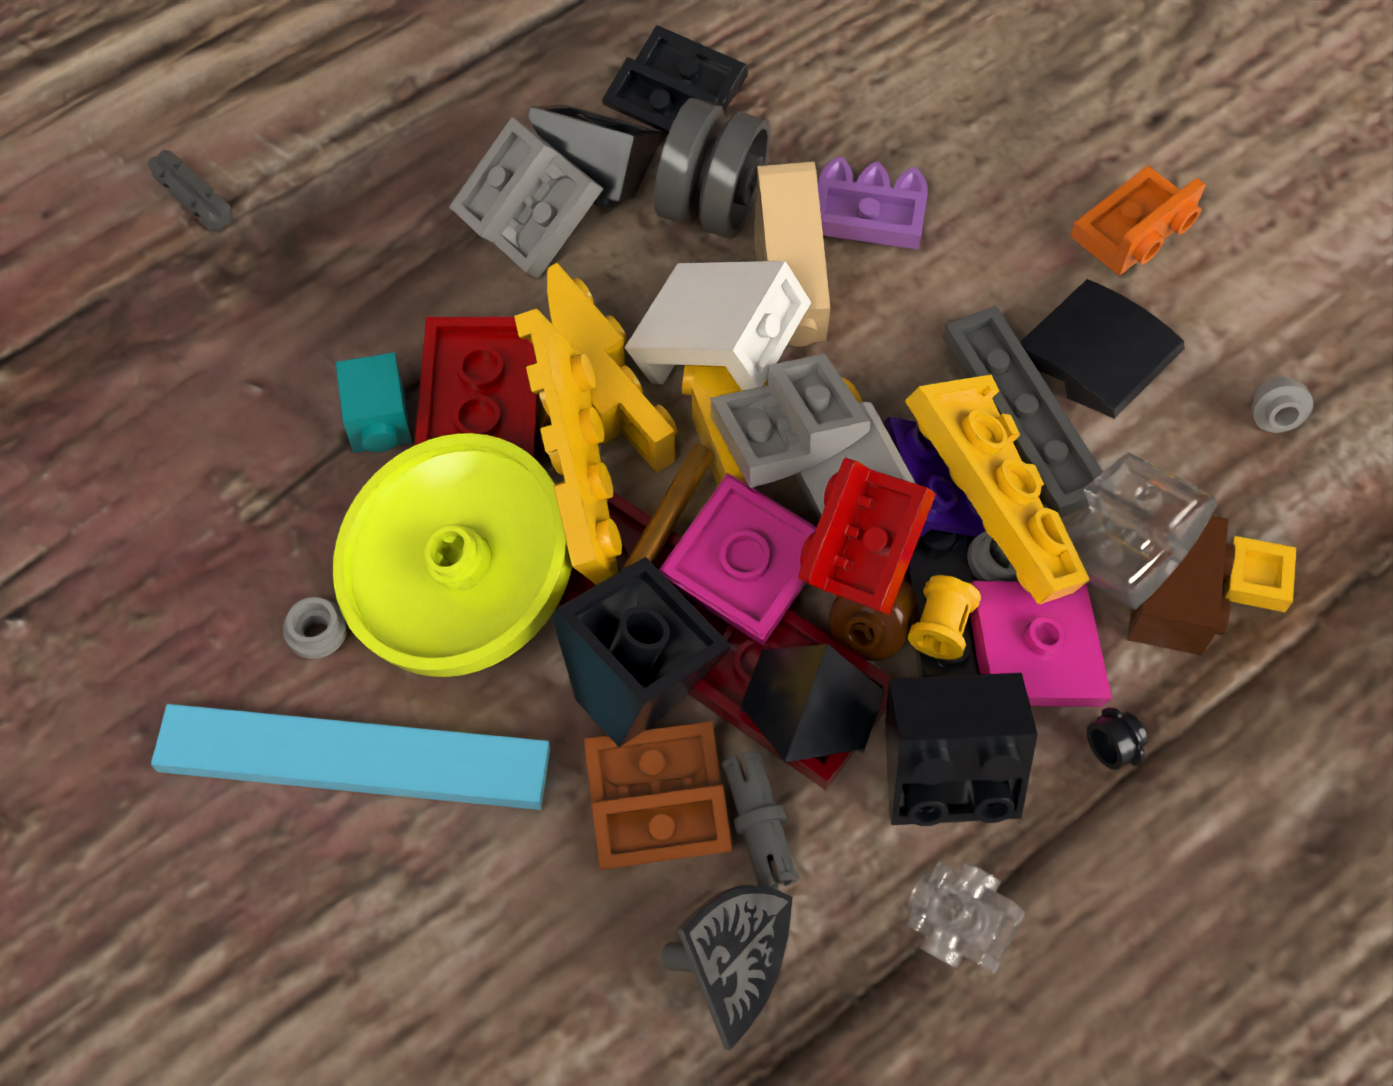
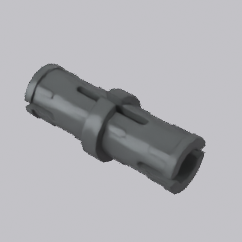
M760 751L745 752L742 754L749 774L748 781H746L742 764L738 762L736 755L722 763V768L727 775L739 815L734 820V825L738 836L745 837L758 881L757 886H770L778 890V884L772 868L773 861H775L780 881H783L785 887L800 880L799 872L796 871L782 827L787 822V817L783 806L775 804L763 762V753Z

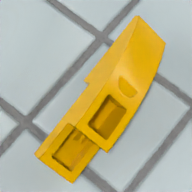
M558 263L551 265L547 268V295L551 324L579 354L585 353L592 364L596 378V387L590 389L592 407L598 412L603 425L604 442L602 444L604 445L618 435L623 434L655 473L660 472L675 462V435H677V427L674 420L663 406L657 405L654 407L643 395L638 378L625 365L624 346L627 344V337L619 322L611 315L605 317L594 305L589 289L581 279L577 277L571 279Z

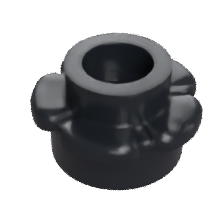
M1113 707L1103 709L1101 711L1102 716L1088 725L1086 732L1090 748L1097 759L1112 770H1118L1129 763L1133 766L1141 764L1145 757L1142 747L1147 744V734L1142 723L1129 712L1122 713Z

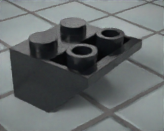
M1022 672L889 679L885 736L891 825L915 824L918 826H933L939 823L968 821L997 823L1007 819L1022 818L1038 735Z

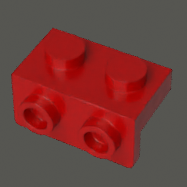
M845 457L839 471L832 475L825 488V507L814 533L809 535L802 547L800 555L801 569L798 579L822 591L890 615L936 493L927 487L869 469L859 461Z

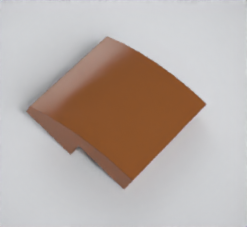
M712 721L644 730L621 747H618L608 735L584 738L600 870L732 851L724 787L721 785Z

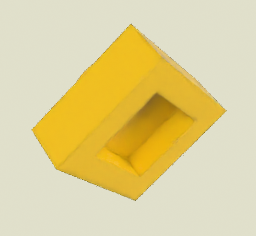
M1234 536L1230 544L1235 545V560L1229 579L1224 581L1223 598H1228L1230 602L1286 612L1293 602L1296 547Z

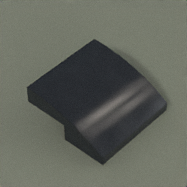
M656 25L636 60L629 57L626 58L604 95L602 102L604 106L669 134L678 112L689 98H698L720 105L723 111H725L747 78L748 70L743 62Z
M1088 279L1020 341L1038 371L1065 382L1067 399L1113 419L1185 349L1184 340L1156 316L1123 295Z

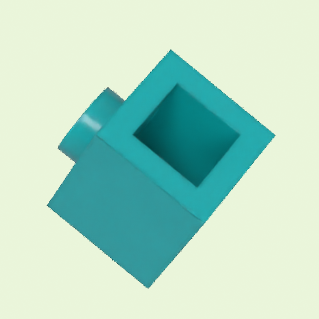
M395 352L335 362L342 420L353 453L362 451L384 452L398 445L412 443L404 384Z

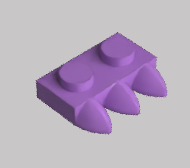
M841 156L831 160L823 168L818 180L823 236L919 250L928 189L925 178L916 167H911L901 174L894 188L890 187L888 173L879 162H874L866 167L859 175L857 182H853L851 168Z

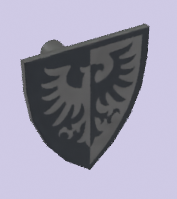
M739 885L718 892L697 908L679 926L677 931L682 943L669 942L662 950V964L667 970L695 973L725 1050H731L751 1027L766 1005L780 973L789 937L793 897L770 886Z

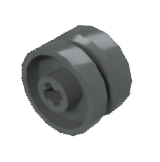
M689 98L678 112L663 147L654 189V209L657 215L671 221L687 224L699 214L704 231L728 239L735 238L743 228L756 199L757 166H766L771 136L769 120L739 112L726 122L722 106L698 98Z

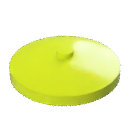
M464 433L437 437L417 444L391 459L368 480L357 494L344 517L336 540L333 556L334 590L339 608L349 628L372 652L392 665L419 675L431 677L466 675L491 667L510 657L526 645L546 624L558 606L570 578L572 563L554 490V485L557 484L556 481L534 457L522 448L501 438L483 434Z

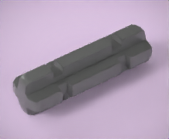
M162 150L157 157H151L148 167L152 170V176L163 187H169L168 192L194 216H201L199 221L209 230L219 232L225 225L231 224L234 215L230 211V205L220 195L213 194L214 190L186 165H181L183 161L172 151Z

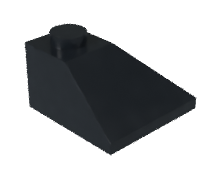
M568 105L531 106L528 116L539 137L603 188L593 204L608 208H614L616 201L620 202L635 197L660 145L663 134L661 131Z
M646 557L556 608L552 615L575 699L618 747H621L661 720L732 647Z

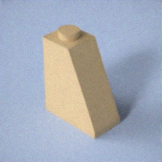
M815 161L757 166L754 245L757 261H786L811 301L809 308L787 345L803 347L813 342H824L827 340L830 299Z

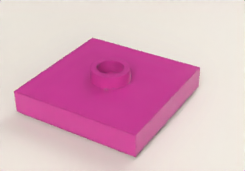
M727 473L659 571L680 593L761 645H764L806 584L798 579L801 569L800 555L806 539L815 532L817 527Z
M972 581L970 583L981 595L979 606L972 613H969L980 674L1022 672L1030 706L1103 707L1112 699L1087 584H1084L1073 594L1038 605L1032 595L1019 582Z

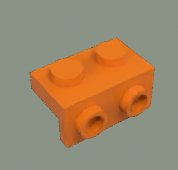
M1147 165L1075 221L1070 237L1120 276L1136 262H1139L1141 265L1149 262L1160 250L1166 238L1174 232L1181 235L1194 224L1202 210L1198 203L1206 184L1195 178L1180 190Z

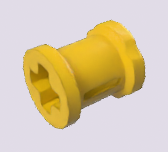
M946 575L932 576L926 582L923 591L927 601L920 622L911 625L907 639L915 649L928 656L944 660L958 659L962 657L966 646L962 635L969 613H972L979 606L981 595L973 585L956 577Z

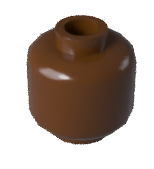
M904 578L890 615L836 596L829 613L830 631L839 644L864 660L880 661L892 657L905 645L911 625L917 621L919 616L918 597L911 584Z

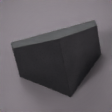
M829 644L766 649L761 651L740 711L747 713L784 762L854 750L864 753L885 691Z

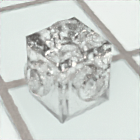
M938 862L932 875H924L913 889L908 903V910L912 914L906 925L925 936L920 947L921 950L957 969L964 957L995 974L1026 912L1009 898L997 893L996 891L1001 881L985 871L963 862L959 872H956Z

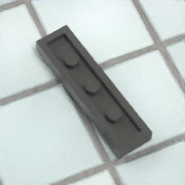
M997 306L946 324L942 338L967 378L992 374L999 389V392L992 399L1000 416L1002 414L1012 416L1020 433V436L1013 443L1022 462L1035 464L1044 483L1041 487L1040 496L1047 507L1058 512L1061 518L1108 499L1113 486Z

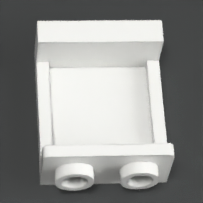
M786 261L678 263L626 344L625 349L651 384H664L675 365L725 366L741 390L763 387L768 379V365L777 363L809 308L811 301Z

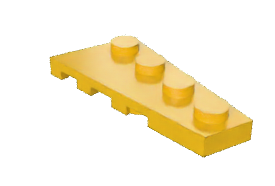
M536 308L515 315L516 327L519 337L523 340L528 339L534 346L537 363L527 366L526 370L531 391L535 394L539 393L542 405L551 419L552 425L540 428L545 451L548 453L553 467L558 474L564 475L565 481L555 484L554 490L572 567L595 585H598L618 573L616 556L622 554V541L615 522L610 519L607 499L613 497V485L606 466L600 460L598 444L604 442V429L598 412L592 407L590 389L596 387L595 373L585 353L579 354Z
M992 374L919 386L905 400V403L915 416L921 433L932 442L949 468L953 482L964 491L981 517L985 531L998 543L1010 561L1022 587L1040 605L1073 594L1086 584L1090 579L1058 512L1044 508L1039 498L1041 487L1044 483L1035 464L1022 462L1013 442L1020 436V433L1012 416L1009 414H1002L1000 416L992 398L999 392V389Z

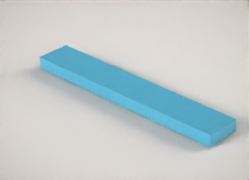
M167 704L151 765L160 773L541 810L550 744L549 741Z

